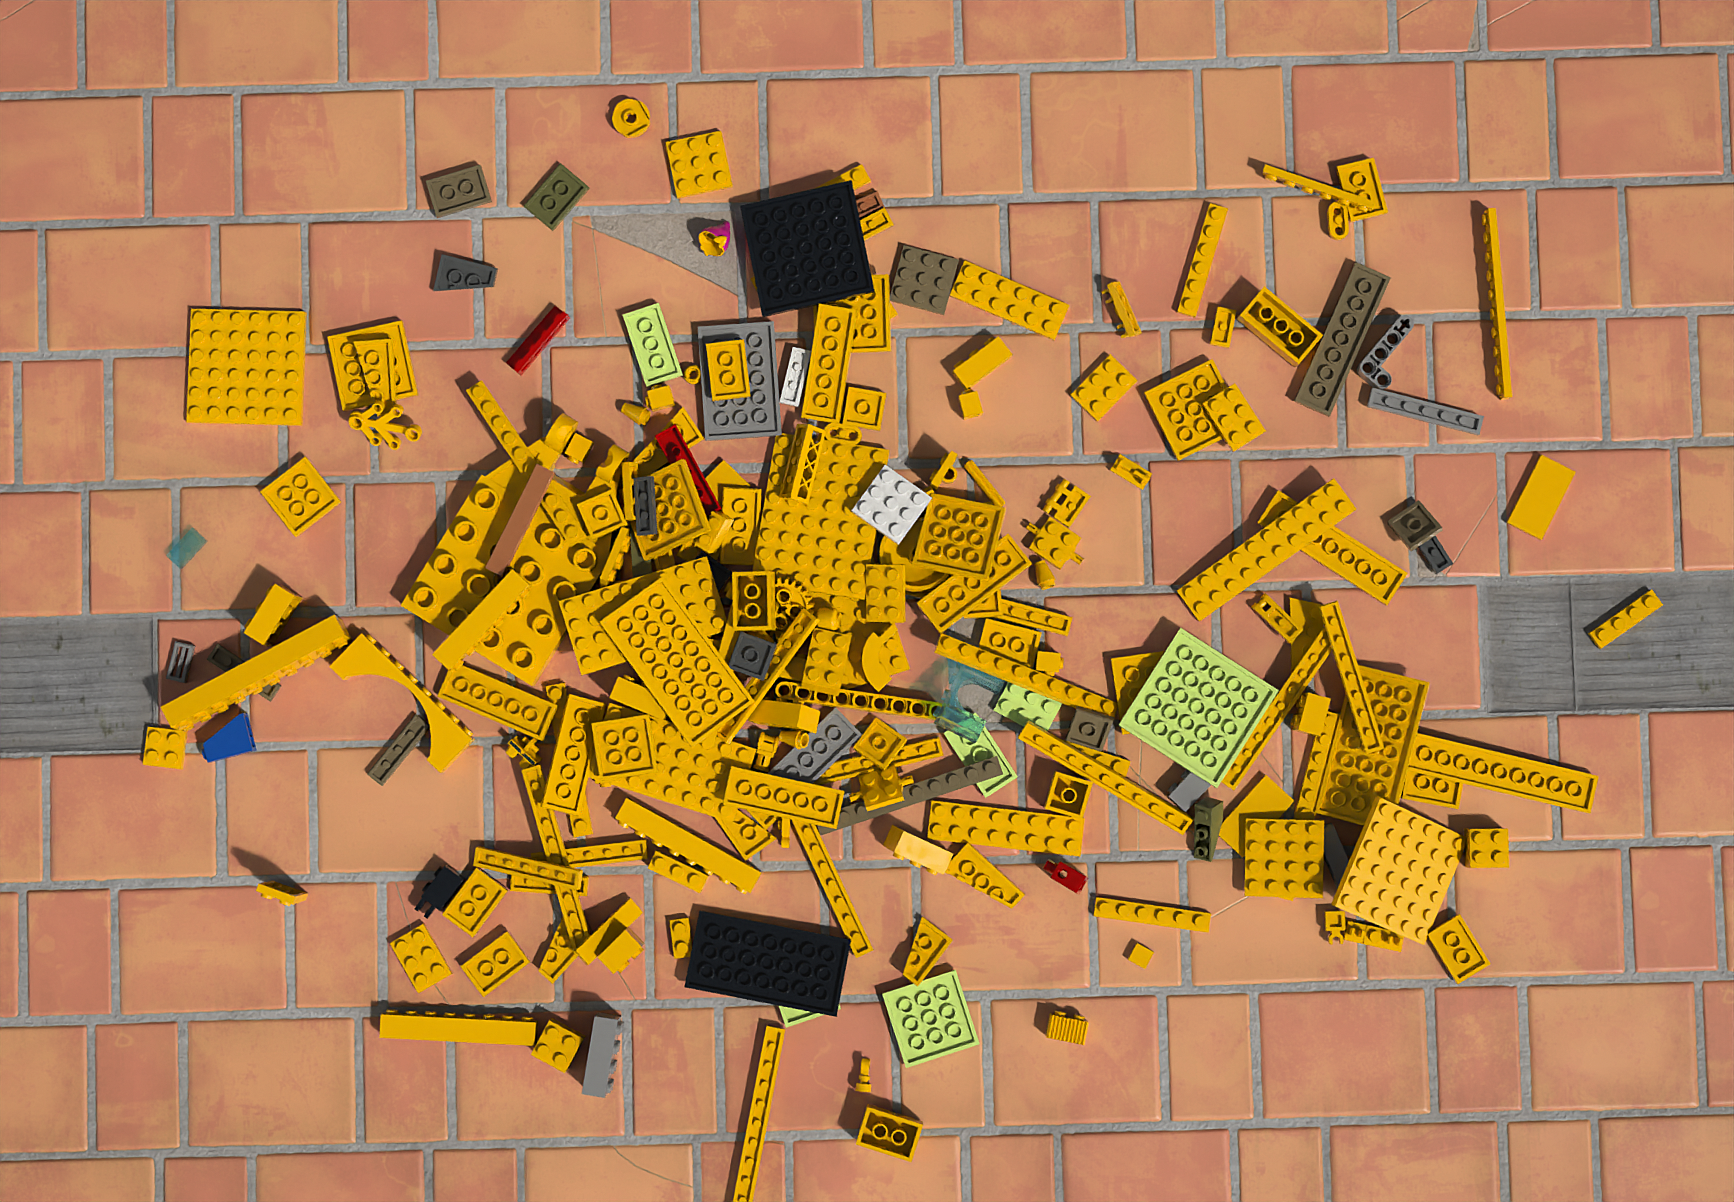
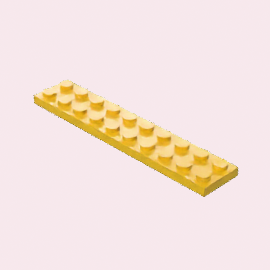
M1333 478L1176 591L1200 622L1354 512L1356 507L1335 478Z
M1417 733L1408 771L1589 814L1591 813L1599 777Z

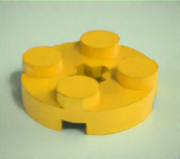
M625 99L616 105L612 122L619 134L626 138H635L644 134L649 128L650 113L643 102ZM627 115H636L635 122H627Z

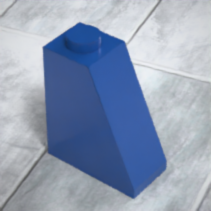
M248 713L239 714L203 743L202 755L205 760L207 759V763L257 751Z

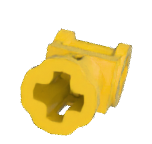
M761 732L756 752L758 757L756 764L752 768L769 772L770 769L768 767L771 757L773 758L776 753L779 736L773 737L766 735L765 732Z

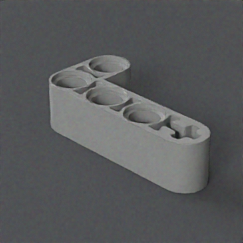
M1404 315L1398 318L1358 364L1357 374L1371 387L1384 390L1390 386L1392 377L1381 365L1412 330L1414 322L1411 317ZM1403 322L1406 323L1404 329H1402L1400 332L1396 331L1400 328ZM1388 335L1395 338V344H1390L1387 341ZM1375 350H1380L1383 353L1382 359L1375 356ZM1363 364L1370 366V373L1363 371ZM1379 376L1385 379L1386 383L1384 386L1378 383L1377 378Z
M1329 823L1324 825V859L1338 889L1349 860L1333 824Z

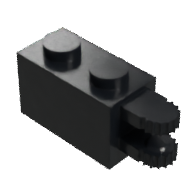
M449 865L440 866L434 873L436 878L432 883L428 882L422 889L424 892L421 896L422 899L414 909L418 912L423 908L426 901L429 902L432 906L425 912L424 917L426 919L431 916L435 909L442 910L466 880L465 877Z

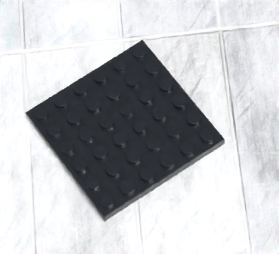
M852 180L740 206L763 317L875 292Z

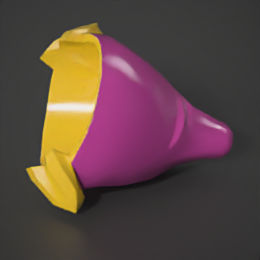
M728 221L721 225L707 227L699 234L700 249L706 256H722L728 248L730 242V223Z

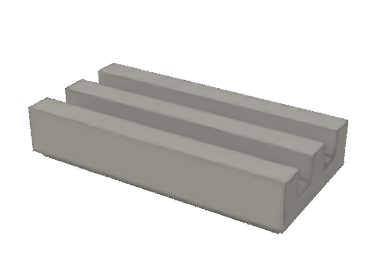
M175 641L166 679L182 683L187 682L196 646ZM182 647L176 675L174 677L172 675L177 655L179 652V648ZM187 648H189L182 678H180Z

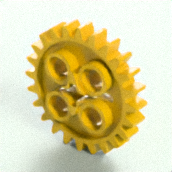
M779 576L777 582L775 581L776 630H770V636L775 632L777 633V638H779L781 634L787 631L793 623L790 617L795 620L799 614L795 613L792 607H799L800 610L805 608L814 614V610L810 608L814 607L815 604L809 602L813 596L806 595L809 589H801L803 583L798 586L796 585L797 579H794L791 583L789 577L783 581L782 577ZM786 591L790 597H782L781 592ZM778 617L784 618L785 621H786V623H784V624L779 623V622L777 621V618H778Z

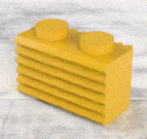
M712 511L707 519L711 531L699 536L696 539L697 542H694L696 546L708 553L717 552L734 521L722 512Z
M1055 1011L1054 1014H1049L1045 1036L1046 1038L1085 1045L1089 1022L1085 1020V1016L1074 1014L1072 1018L1067 1017L1065 1012Z

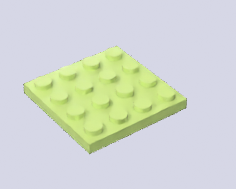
M956 969L924 979L918 987L912 983L882 993L906 1068L980 1044Z

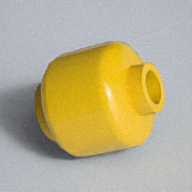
M821 607L818 609L817 614H813L820 620L816 625L817 628L833 632L841 628L842 614L836 608Z

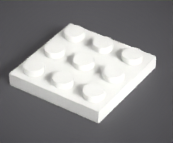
M884 465L851 512L899 545L932 500V497L890 467Z

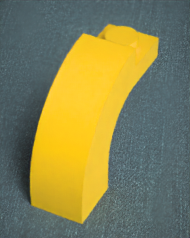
M887 624L879 632L881 634L880 637L873 632L863 648V671L867 680L877 692L892 680L879 663V651L883 644L898 631L893 624L890 627Z

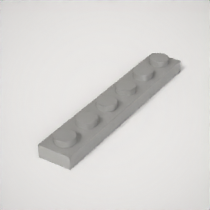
M1371 388L1367 403L1368 408L1474 435L1480 434L1484 416L1376 388Z

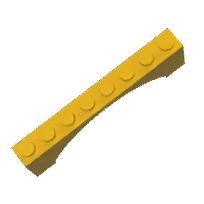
M361 633L329 667L343 680H348L350 677L358 675H379L395 680L409 689L423 706L430 725L431 749L430 756L426 760L440 773H443L475 740L472 737L474 733L467 726L463 728L458 723L460 720L453 713L449 715L444 710L446 706L438 699L435 701L431 697L432 693L425 686L421 688L417 684L418 679L414 675L405 673L403 671L405 667L398 660L393 661L389 657L391 654L384 647L379 648L375 644L377 640L372 635Z

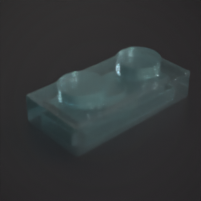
M191 528L166 556L182 569L208 540L195 528Z

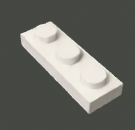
M796 347L792 348L780 403L799 407L811 351Z

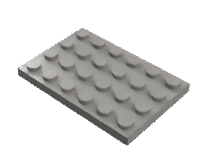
M774 321L698 327L705 441L782 435ZM744 339L751 397L712 401L706 344Z

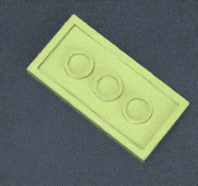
M659 303L623 314L646 387L683 376Z
M976 712L944 732L945 737L964 766L995 756L998 757L1003 775L976 783L985 798L1018 777Z

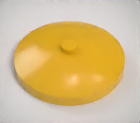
M919 517L899 545L885 535L880 545V564H905V590L911 592H925L935 589L951 575L912 565L924 517Z

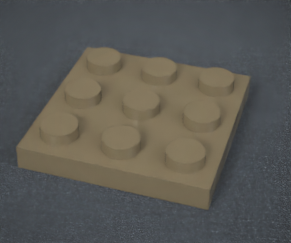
M904 245L891 290L890 301L944 315L959 260Z

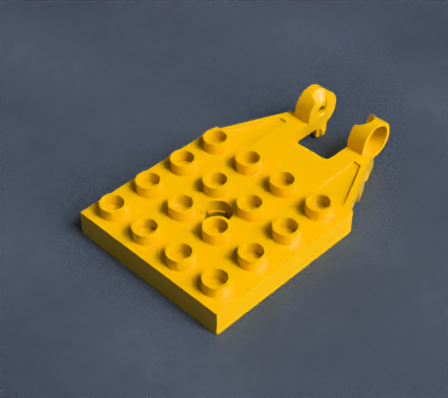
M562 413L552 425L547 436L542 437L527 447L539 465L551 471L554 470L555 463L574 436L578 421ZM616 444L610 447L607 459L597 468L596 477L586 493L554 475L551 484L587 537L570 547L540 503L507 569L511 571L514 568L531 585L529 588L531 592L524 599L520 598L516 602L517 607L510 614L507 612L502 617L504 621L497 628L494 626L489 631L491 634L484 642L480 641L476 645L477 650L475 652L531 686H535L568 633L558 601L593 591L600 581V576L612 550L613 532L592 541L577 504L611 489L616 499H618L622 478V462L627 461L629 452ZM512 459L488 475L480 476L400 605L449 636L498 585V574L485 567L527 485V481Z

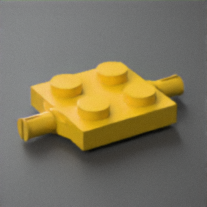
M1049 517L1040 528L1031 522L1026 527L1027 530L1035 534L1034 540L1028 549L1060 570L1069 559H1072L1079 565L1084 558L1075 553L1076 546L1081 537L1052 517Z
M889 766L885 771L879 769L858 776L860 791L849 794L851 802L863 799L866 810L871 811L904 801L903 786L914 783L913 777L911 775L900 778L896 766Z

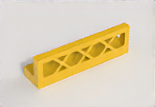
M797 424L779 498L795 500L803 504L809 503L826 433L825 430L810 424ZM813 431L819 433L815 443L812 440ZM810 450L813 452V459L811 461L807 457ZM807 468L809 476L807 479H804L803 471ZM800 487H803L805 491L803 498L797 496Z

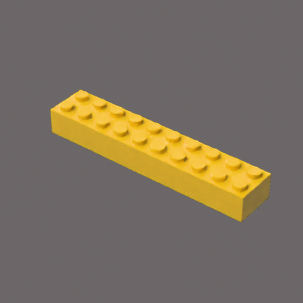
M332 615L161 706V709L171 728L179 731L183 730L184 732L194 728V724L197 722L208 721L212 718V714L216 712L222 713L229 709V705L245 701L246 696L262 692L263 687L279 683L281 681L280 678L296 674L298 672L297 669L303 666L304 668L311 666L315 663L314 660L319 657H328L334 649H342L348 646V642L352 638L343 620L336 615Z

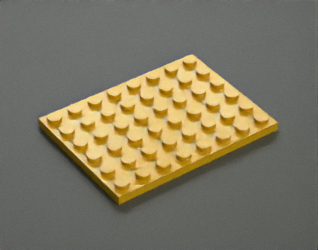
M782 433V435L776 436L752 572H775L776 582L779 576L782 577L783 581L789 577L791 583L794 579H797L796 585L798 586L803 583L801 589H809L808 592L865 600L866 564L871 563L876 529L851 511L884 465L888 464L890 450L824 440L809 503L803 504L795 500L779 498L794 435ZM812 438L814 443L817 441V438ZM812 450L808 451L807 454L809 461L813 459ZM807 468L803 471L804 479H807L809 476ZM803 487L799 488L798 497L803 498L805 492Z

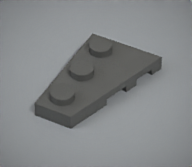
M442 254L433 291L494 287L498 268Z

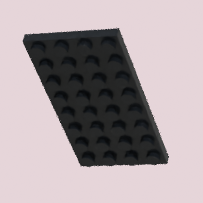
M699 911L684 987L837 1017L851 940Z

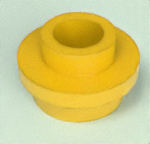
M690 365L685 369L684 378L689 384H697L701 381L700 367ZM696 372L697 376L695 378H691L690 373Z

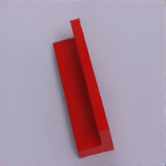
M554 305L508 359L506 364L522 376L569 321L570 317L568 314Z

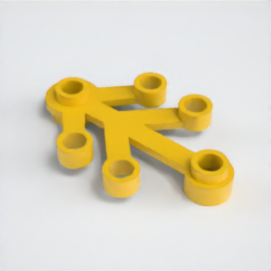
M376 400L372 407L363 413L354 411L348 417L350 427L355 430L361 429L370 439V443L373 446H379L384 438L391 449L397 450L401 445V440L398 437H393L388 431L405 434L406 438L412 442L418 441L422 435L419 425L412 424L408 427L389 423L393 418L402 415L404 409L400 404L393 405L391 411L376 420L369 418L375 413H381L384 410L385 404L380 400ZM369 427L375 428L379 433H373Z

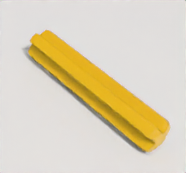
M973 460L965 463V469L995 506L1002 507L1005 505L1004 499Z

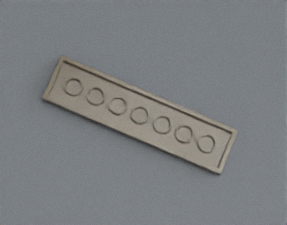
M1357 262L1354 264L1294 402L1329 417L1391 277Z

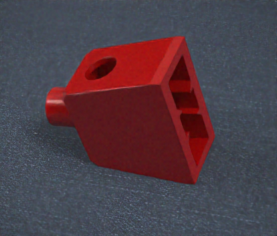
M1048 859L1043 868L1052 874L1051 879L1076 894H1080L1089 879L1061 861L1057 864ZM1063 870L1067 872L1065 878L1060 876V872Z

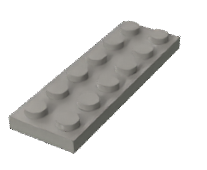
M835 708L818 724L816 734H808L809 742L805 748L797 749L794 747L768 774L813 784L862 734Z

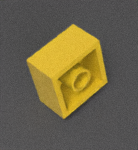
M1309 692L1302 693L1296 701L1297 713L1296 715L1293 714L1291 719L1292 730L1311 736H1321L1331 699Z
M1054 771L1044 809L1082 820L1093 782Z
M1464 828V837H1466L1465 867L1509 868L1507 828Z
M628 927L597 958L613 974L617 971L621 973L630 964L628 960L631 957L635 959L644 950L642 946L645 943Z
M551 1018L531 1055L566 1073L586 1036Z

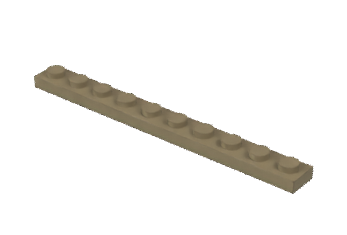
M995 756L905 786L902 792L904 801L871 811L866 810L864 801L843 807L840 811L837 829L817 825L820 835L1003 775L998 757Z

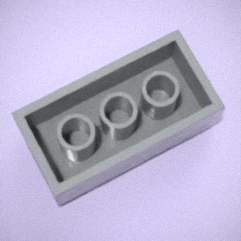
M598 1012L594 1017L582 1094L605 1098L613 1090L614 1079H611V1076L616 1071L618 1061L614 1058L620 1049L621 1041L618 1040V1035L622 1033L624 1021H621V1016Z

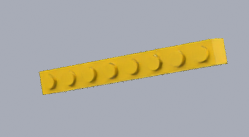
M630 798L625 799L615 819L619 820L618 824L626 829L629 826L635 829V834L643 838L645 836L650 837L653 844L662 847V845L668 847V852L677 857L679 854L686 857L685 861L693 866L697 863L703 867L702 871L711 876L715 873L720 876L719 880L727 885L730 882L737 886L735 889L743 894L752 892L762 874V871Z
M387 1009L380 1017L379 1038L535 1046L537 1044L538 1020H533V1017L523 1016L522 1020L514 1019V1016L504 1015L501 1019L495 1018V1015L484 1014L482 1018L475 1017V1014L465 1013L463 1017L456 1016V1013L453 1012L437 1015V1012L434 1011L417 1014L418 1011L414 1010L398 1013V1010Z

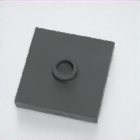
M740 631L728 666L732 670L764 681L777 644Z

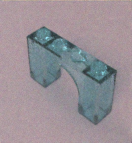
M958 662L956 667L959 670L957 674H952L948 682L951 684L949 690L945 689L941 700L944 702L942 706H937L933 714L936 717L934 724L976 743L986 720L967 712L960 705L958 690L965 685L973 684L998 695L1005 680Z

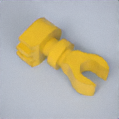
M862 1058L861 1075L858 1078L860 1083H856L855 1091L871 1092V1084H868V1080H870V1076H868L870 1059Z

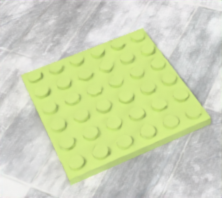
M1180 628L1118 726L1213 787L1218 788L1279 690Z

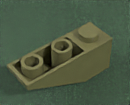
M1205 797L1195 804L1194 858L1209 862L1213 860L1223 821V801Z

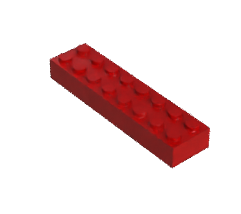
M676 424L656 434L655 438L670 465L681 459L686 460L706 517H709L712 511L718 512L722 510Z

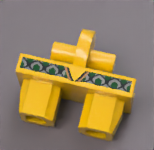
M517 735L508 742L509 746L505 753L511 758L516 757L519 753L523 757L519 763L522 769L535 766L543 759L537 754L539 748L534 745L538 741L536 738L530 741L526 736L521 739Z

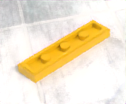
M511 875L510 891L557 894L553 884ZM582 876L581 887L577 890L579 896L588 895L589 877Z
M629 898L574 952L586 965H589L643 912Z

